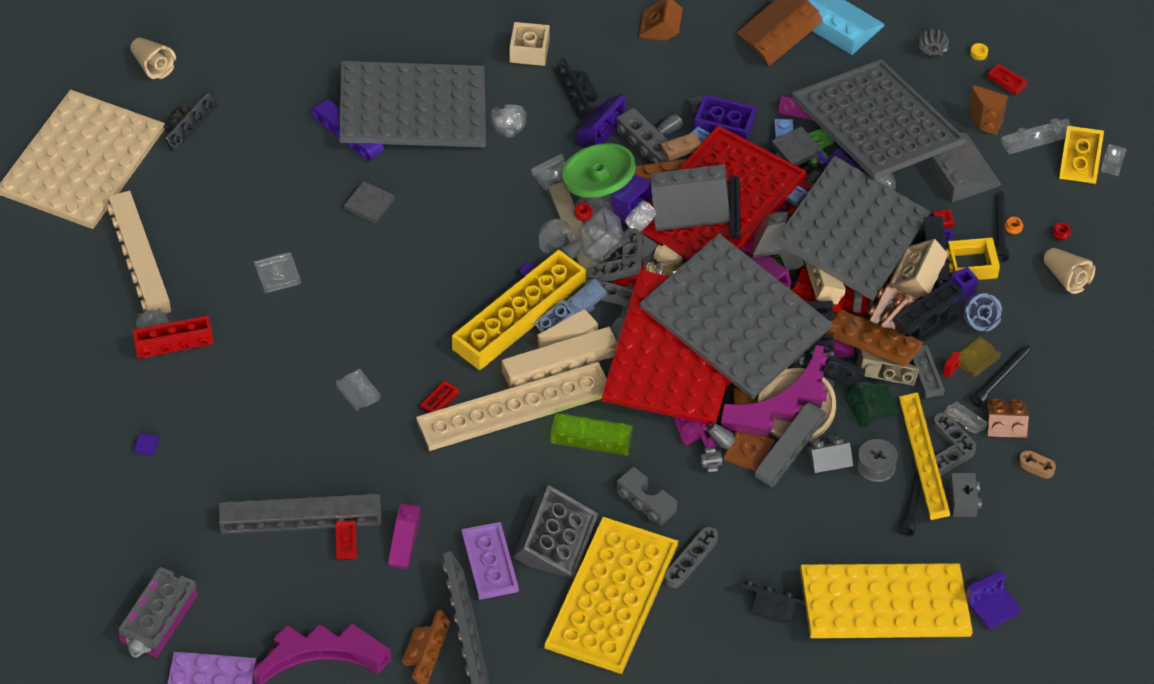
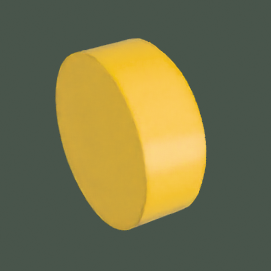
M976 43L971 46L970 56L975 60H984L988 56V47L984 44Z

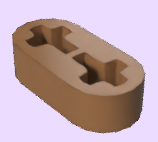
M1024 451L1020 455L1019 466L1022 469L1045 479L1051 478L1054 475L1056 465L1051 459L1032 451Z

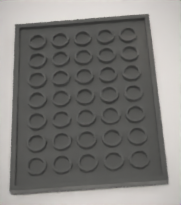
M882 59L792 92V99L873 179L965 144L966 138Z
M341 61L340 143L486 147L484 66Z
M834 156L776 237L774 243L873 301L923 226V217H929L931 212Z
M721 234L712 239L640 302L641 309L752 399L832 328V322Z

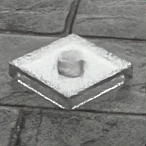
M290 252L254 261L265 293L301 284L300 276Z

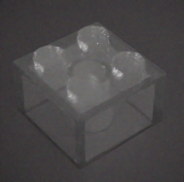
M605 207L578 229L583 254L598 264L607 259L625 242L620 217Z

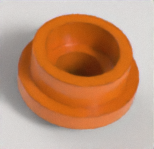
M1010 217L1005 222V230L1010 234L1020 233L1023 230L1021 219Z

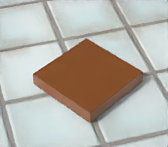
M736 432L734 435L735 442L727 449L724 461L756 472L759 465L772 450L775 440L765 436Z

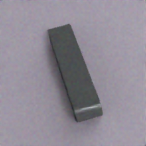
M808 402L755 472V478L771 488L774 487L826 417V412Z

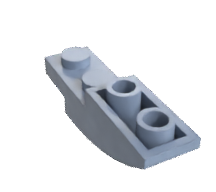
M595 278L566 302L564 299L534 322V324L542 333L584 309L590 313L595 309L593 306L608 293Z

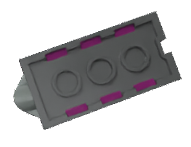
M159 567L118 629L121 643L128 646L131 656L137 658L141 654L146 653L156 658L158 657L197 597L196 581L184 576L176 578L174 572Z

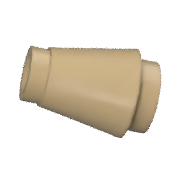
M658 245L654 253V259L659 263L680 266L683 260L681 255L665 245Z

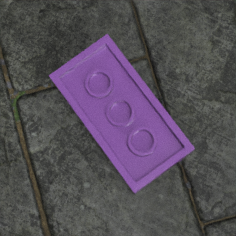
M501 522L461 529L479 600L519 592Z
M174 652L168 684H253V669L257 661L256 658Z

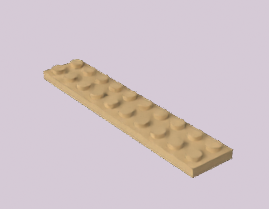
M599 362L417 416L416 422L429 451L599 400L602 397L607 378Z

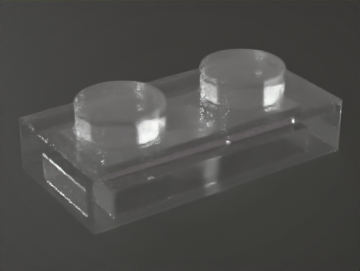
M959 402L949 405L945 411L954 421L960 422L968 431L975 434L984 430L988 424Z

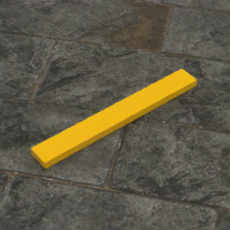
M918 392L899 396L930 520L950 516V511Z

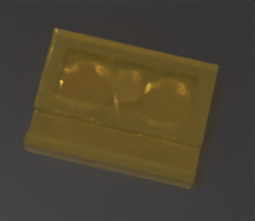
M979 337L959 352L961 354L959 366L966 372H970L974 378L998 360L1001 352L994 350L995 348L990 343Z

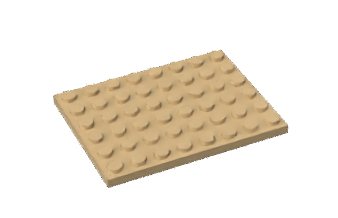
M69 90L1 181L0 195L94 229L107 211V204H110L108 196L119 194L165 130L163 128L165 123Z

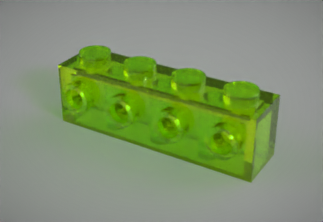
M555 413L551 429V443L628 456L633 426L625 423H614L606 420Z

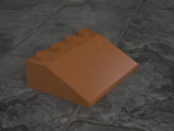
M775 0L736 34L770 66L821 24L823 20L819 11L808 0Z

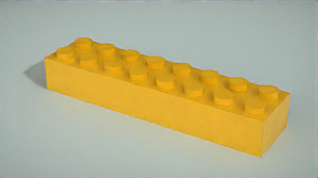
M557 250L452 335V350L480 371L535 326L534 322L563 299L566 301L586 283V269L560 250Z

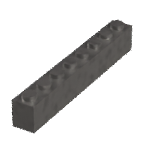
M370 493L366 495L267 499L261 501L247 500L242 502L228 501L219 503L221 534L336 528V521H356V526L382 525L380 494Z

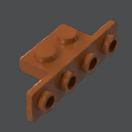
M437 610L431 626L414 628L402 662L405 666L416 665L412 678L417 684H428L451 621L442 610Z

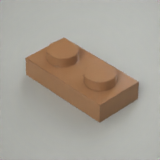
M695 132L661 143V149L668 161L694 153L701 145V142Z

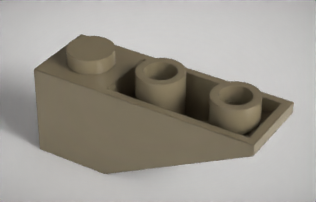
M861 349L856 362V366L866 369L865 377L912 386L915 385L919 372L918 367L909 363L904 367Z

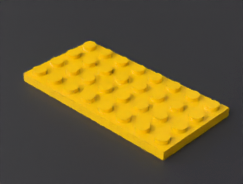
M603 517L546 640L545 649L622 674L678 547V541Z
M960 564L801 565L800 567L810 638L971 637L973 633Z

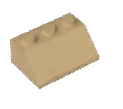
M935 239L909 246L903 254L889 285L915 298L925 297L932 292L933 285L938 279L948 253Z

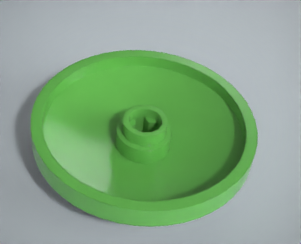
M611 143L597 144L584 148L570 157L563 167L562 178L565 187L571 193L581 197H600L624 187L634 176L636 164L633 154L626 147Z

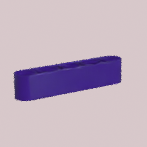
M325 99L313 107L311 113L318 122L340 139V108L330 100ZM346 143L367 161L372 160L384 151L383 144Z

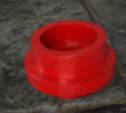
M581 203L576 206L574 215L576 219L586 221L592 217L593 211L588 204Z
M1060 222L1053 227L1052 234L1056 239L1066 240L1071 235V229L1068 224Z

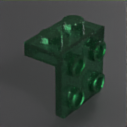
M857 382L845 396L860 427H867L876 415L899 416L901 413L888 387L885 385Z

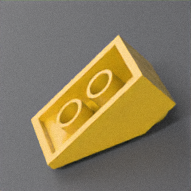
M1067 126L1059 179L1096 184L1104 131Z

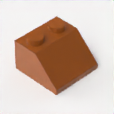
M661 0L643 10L639 37L664 41L675 37L679 33L683 8L674 0Z
M973 85L968 112L980 130L997 135L1004 121L1008 96Z

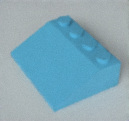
M808 0L819 11L823 20L812 31L851 55L884 27V23L846 0Z

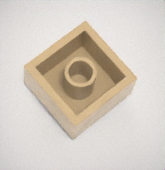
M514 22L510 43V63L545 66L550 41V25Z

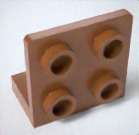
M906 293L903 296L899 294L892 302L893 307L890 310H884L880 317V326L882 328L886 327L895 330L896 324L893 322V317L915 303Z

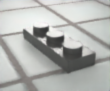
M927 345L922 346V349L911 362L913 366L919 368L917 377L925 398L944 395L945 389Z

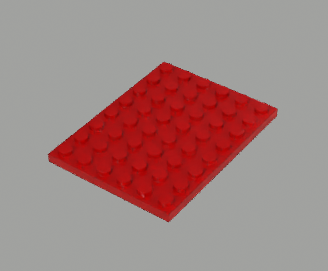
M718 125L678 170L725 164L729 208L730 177L738 176L740 178V238L732 239L730 237V222L656 231L653 198L634 217L628 226L638 229L639 232L650 240L655 241L657 245L669 247L686 261L690 260L718 234H721L739 250H742L754 237L755 232L769 214L775 213L807 177V171Z
M640 270L603 390L602 401L704 424L717 423L728 379L640 308V302L670 277Z

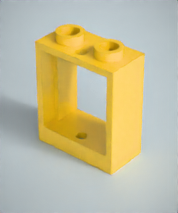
M993 238L948 241L946 252L948 253L949 275L965 268L957 267L955 256L984 254L986 266L968 268L978 280L998 278L1000 265Z

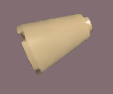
M136 38L132 42L130 48L146 75L151 79H163L174 69L173 63L174 59L176 60V55L170 47L144 38Z
M1051 248L1044 254V263L1070 293H1080L1084 290L1083 286L1086 283H1091L1095 275V266L1089 259L1057 248Z

